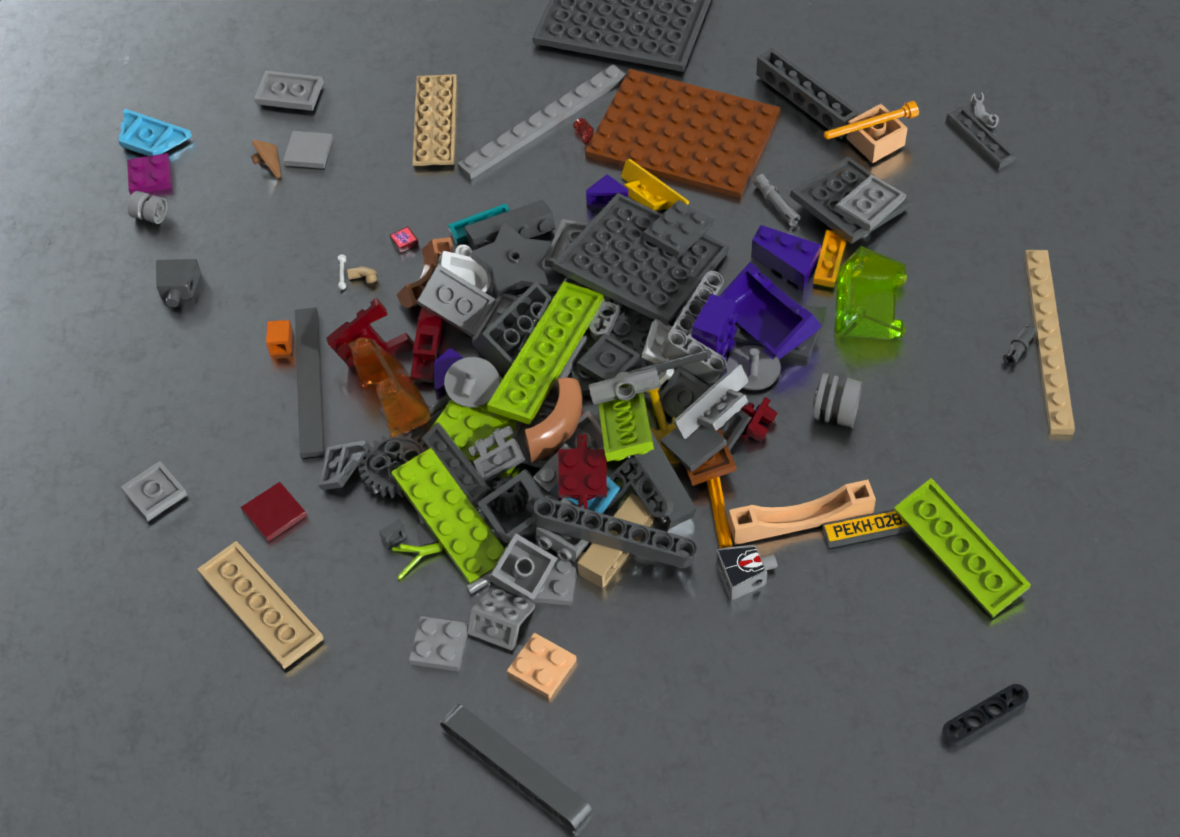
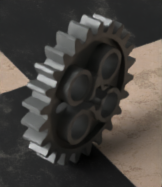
M400 432L398 437L391 433L389 439L382 436V442L373 441L374 447L370 446L368 453L364 455L363 460L359 463V472L363 484H366L368 490L372 489L374 494L380 491L382 497L386 496L387 493H390L391 498H394L396 493L403 497L404 492L391 476V472L429 448L421 441L420 436L413 439L412 433H409L406 437L403 436L402 432Z

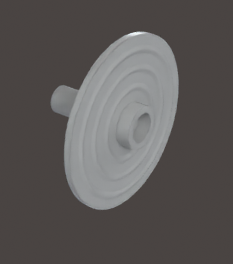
M757 345L744 346L735 350L729 356L726 370L728 372L736 364L742 365L748 378V383L742 388L760 390L771 386L778 379L781 370L779 359L775 357L772 360L763 352L765 347Z
M467 357L458 360L448 369L444 385L447 395L453 402L463 407L473 408L485 405L490 401L500 385V379L496 368L490 362L478 357Z

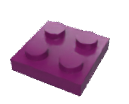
M168 153L127 160L130 195L135 191L146 193L172 188Z

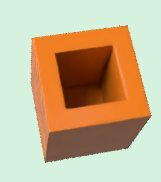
M290 320L267 321L266 344L270 356L292 355L293 330Z

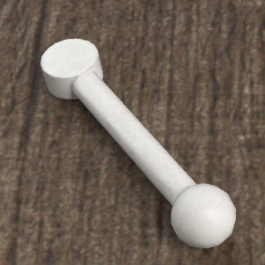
M341 254L338 256V262L340 263V282L338 283V288L344 290L346 288V283L344 282L346 256Z

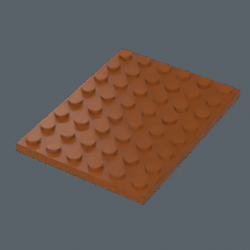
M629 69L585 150V157L624 167L626 160L631 159L652 175L741 199L780 115L781 107Z

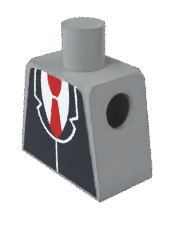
M756 545L717 549L716 563L731 600H735L763 587L767 582V570L777 568L774 554L761 557Z

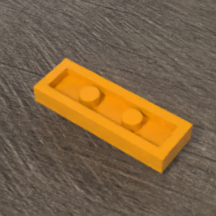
M826 230L813 284L835 287L847 242L846 239L835 231Z

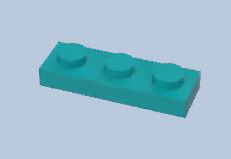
M505 203L448 224V229L456 244L467 241L465 226L511 210Z

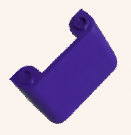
M749 262L719 297L736 302V313H738L736 323L765 347L763 352L772 360L775 357L780 360L814 335L822 325L812 313L798 305L773 284L768 277L760 273L755 265Z

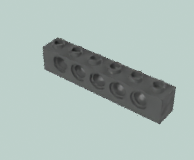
M773 48L757 57L756 75L829 130L848 125V121L858 116L856 109ZM844 134V135H841V136H838V137H840L841 139H843L844 137L847 136V134Z

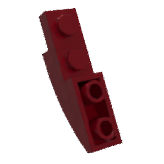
M421 307L415 335L410 379L411 381L433 383L434 362L437 359L438 346H440L443 319Z

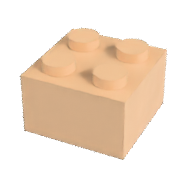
M879 104L848 121V124L890 111L882 104ZM894 119L848 133L846 139L874 163L905 145L907 127L899 119Z

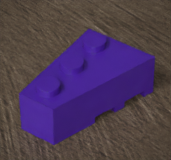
M760 225L752 239L751 257L771 271L773 269L782 274L783 279L792 281L798 285L799 290L804 292L817 267L821 244Z

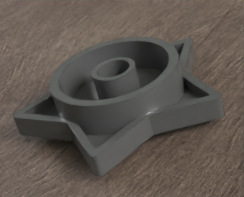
M503 223L495 242L473 250L471 253V258L490 272L496 295H501L511 289L531 287L535 282L543 289H547L548 281L542 262L549 251L550 241L525 239L507 223Z

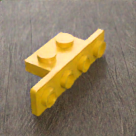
M626 160L621 177L628 182L624 184V187L628 189L630 199L655 211L668 210L678 200L689 205V201L633 160Z

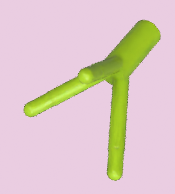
M434 543L421 547L400 544L399 547L393 546L392 551L418 553L397 576V579H402L424 555L442 552L441 544Z

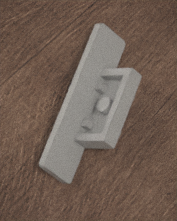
M736 364L674 420L681 438L686 439L701 425L717 431L748 402L745 394L738 392L748 383V378L742 365Z

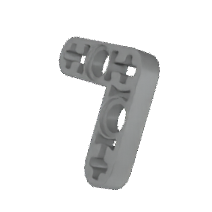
M569 277L564 279V282L591 289ZM604 295V300L589 326L592 339L598 341L604 333L608 336L610 335L623 304L615 300L611 303V298ZM604 310L613 312L610 316H604L601 313ZM601 323H603V329L596 331L599 330Z

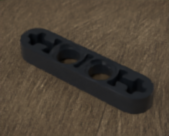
M1012 684L949 720L943 726L941 732L942 741L950 747L960 746L1025 707L1029 698L1027 689L1020 684ZM1012 693L1015 696H1021L1020 701L1016 698L1011 700L1009 705L1006 703L1011 699ZM997 704L1002 708V713L998 715L993 714L989 711L988 706ZM971 716H976L981 720L982 724L978 727H973L968 723L967 719ZM961 725L964 729L959 731L957 738L954 735H948L950 730L956 732L961 728Z

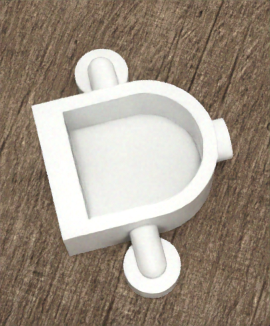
M459 245L454 253L447 251L441 253L437 265L440 264L483 292L492 293L494 284L493 280H491V274L471 258L472 250L469 246Z

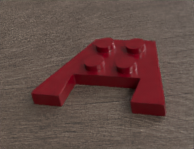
M377 298L370 302L371 306L368 309H361L357 312V317L350 323L346 321L326 337L328 345L348 367L413 351L414 341L407 333L385 342L370 325V323L388 315L386 308Z

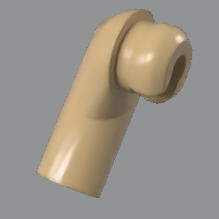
M363 266L347 269L349 280L365 277L367 283L377 281L375 269Z

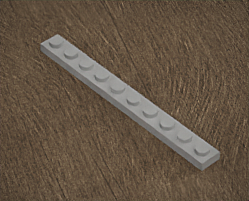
M615 65L609 66L458 162V169L472 180L620 85L626 74Z

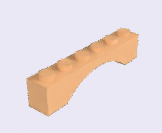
M869 480L845 484L832 493L799 505L774 508L749 505L729 510L728 524L734 545L822 526L824 523L873 514L876 498Z

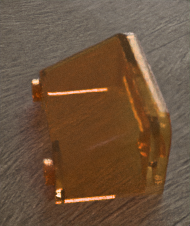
M360 338L348 343L362 387H368L367 384L376 386L377 395L381 401L386 418V426L392 438L419 427L430 420L429 407L403 364L369 338Z

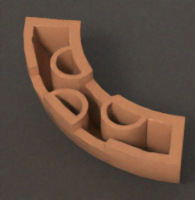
M451 237L432 239L422 249L423 271L420 279L417 282L407 284L396 294L399 302L404 307L410 308L419 305L416 301L436 269L441 253L443 251L454 253Z
M574 378L558 379L559 398L554 410L543 422L525 430V444L531 463L544 459L558 451V448L574 434L582 413L583 401L578 380Z

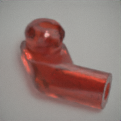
M578 118L574 121L573 127L576 131H583V143L588 145L593 137L594 129L584 118Z

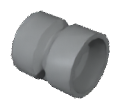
M141 191L132 193L127 206L129 216L140 220L145 219L155 224H160L164 220L168 208L165 198L156 195L150 196L148 193Z

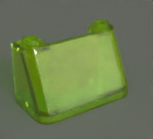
M860 246L841 266L838 273L835 334L846 338L897 341L899 338H902L906 327L903 320H895L896 290L903 286L907 280L906 264Z

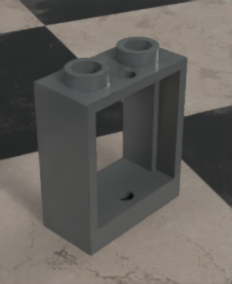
M528 470L522 471L478 502L480 506L478 509L479 514L485 521L489 520L494 527L491 529L494 536L499 541L503 540L504 543L510 541L515 533L520 534L533 525L531 517L507 533L488 504L520 481L535 502L539 498H546ZM539 511V513L542 515L548 514L546 511Z

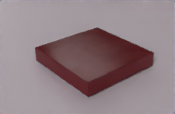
M280 481L241 506L242 512L267 542L307 516L306 511Z

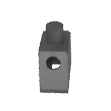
M197 259L156 260V286L161 299L166 300V305L177 307L179 300L191 299L201 276Z

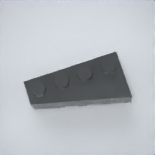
M537 282L526 290L472 343L502 376L510 369L552 298Z

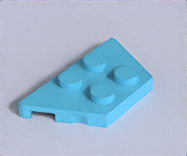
M124 109V121L121 122V133L119 134L118 141L121 147L147 156L163 154L190 139L192 135L190 130Z

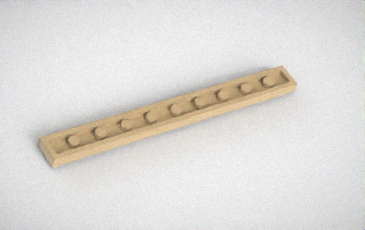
M1026 250L1024 256L1034 327L1037 331L1036 341L1050 435H1073L1075 426L1048 250Z

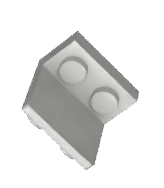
M491 588L471 609L467 634L512 651L516 646L519 627L534 610L535 603L528 601L526 598L508 594L502 589Z

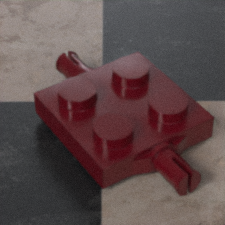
M578 434L577 448L558 449L559 498L578 500V507L582 508L583 505L584 509H588V500L607 498L606 455L604 449L587 448V434H583V443L581 442V434Z

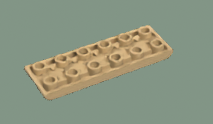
M456 74L417 76L413 166L453 165L455 163Z

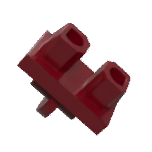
M764 397L761 404L755 410L753 409L754 404L751 402L741 408L743 412L752 417L740 436L745 441L750 436L761 442L768 432V428L761 425L759 421L762 420L770 425L778 413L768 406L771 401L770 399Z

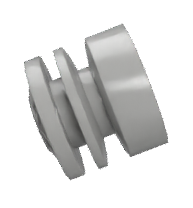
M824 372L820 382L817 384L814 395L813 419L820 420L822 412L826 411L825 422L828 423L832 414L835 413L837 414V425L852 428L859 406L863 380L848 377L842 387L839 386V375H835L832 384H829L830 373Z

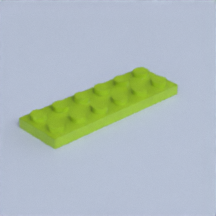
M622 384L620 387H621V388H627V387H629L630 385H629V384ZM644 392L635 394L629 400L615 399L598 404L607 462L612 460L620 461L627 456L643 455L650 450H654Z
M429 448L391 472V476L469 584L493 570L505 549L432 448Z
M932 478L894 507V511L992 618L1031 588V584Z

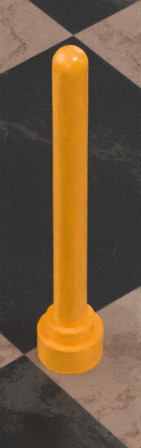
M915 101L906 102L904 106H901V109L824 132L823 136L825 139H831L900 117L915 118L919 115V109Z

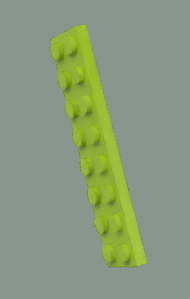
M563 282L488 402L487 410L530 425L604 300V295L587 288Z

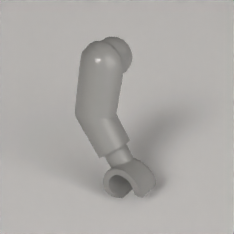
M982 92L979 94V100L976 99L974 93L970 102L974 106L976 119L989 129L995 128L998 125L999 117L996 114L990 115L985 112V106L982 104L984 101Z

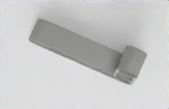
M709 271L705 274L660 347L662 354L670 360L709 349L711 358L681 366L708 383H714L719 379L727 366L726 360L717 352L692 338L691 335L692 326L710 294L717 295L724 283L722 275L716 271Z

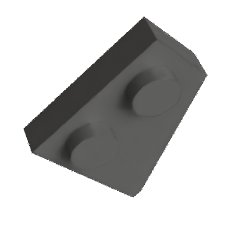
M366 441L328 446L318 486L322 490L343 487L369 450L370 445Z

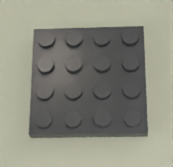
M849 156L792 189L790 193L792 199L851 244L907 210L910 205V201L905 198L897 208L871 231L865 230L835 212V205L872 174Z

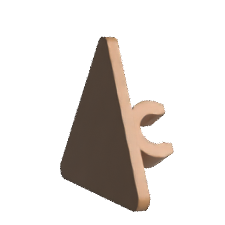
M253 140L252 145L258 151V153L251 156L253 163H259V165L266 163L276 178H280L281 173L276 145Z

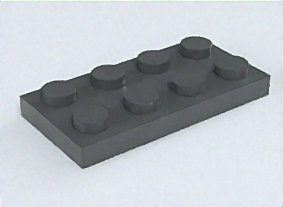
M678 367L659 395L663 411L672 418H677L710 387L683 367ZM741 409L718 429H721L729 450H731L752 418Z

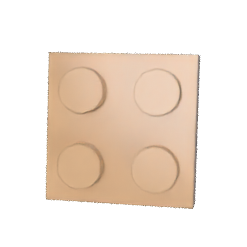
M534 633L508 668L507 675L550 699L576 662V655Z

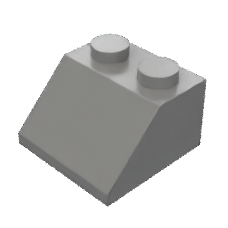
M515 533L487 580L509 593L533 601L558 558Z

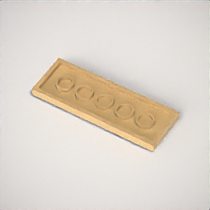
M237 541L197 569L200 576L283 669L287 668L324 639L321 632Z

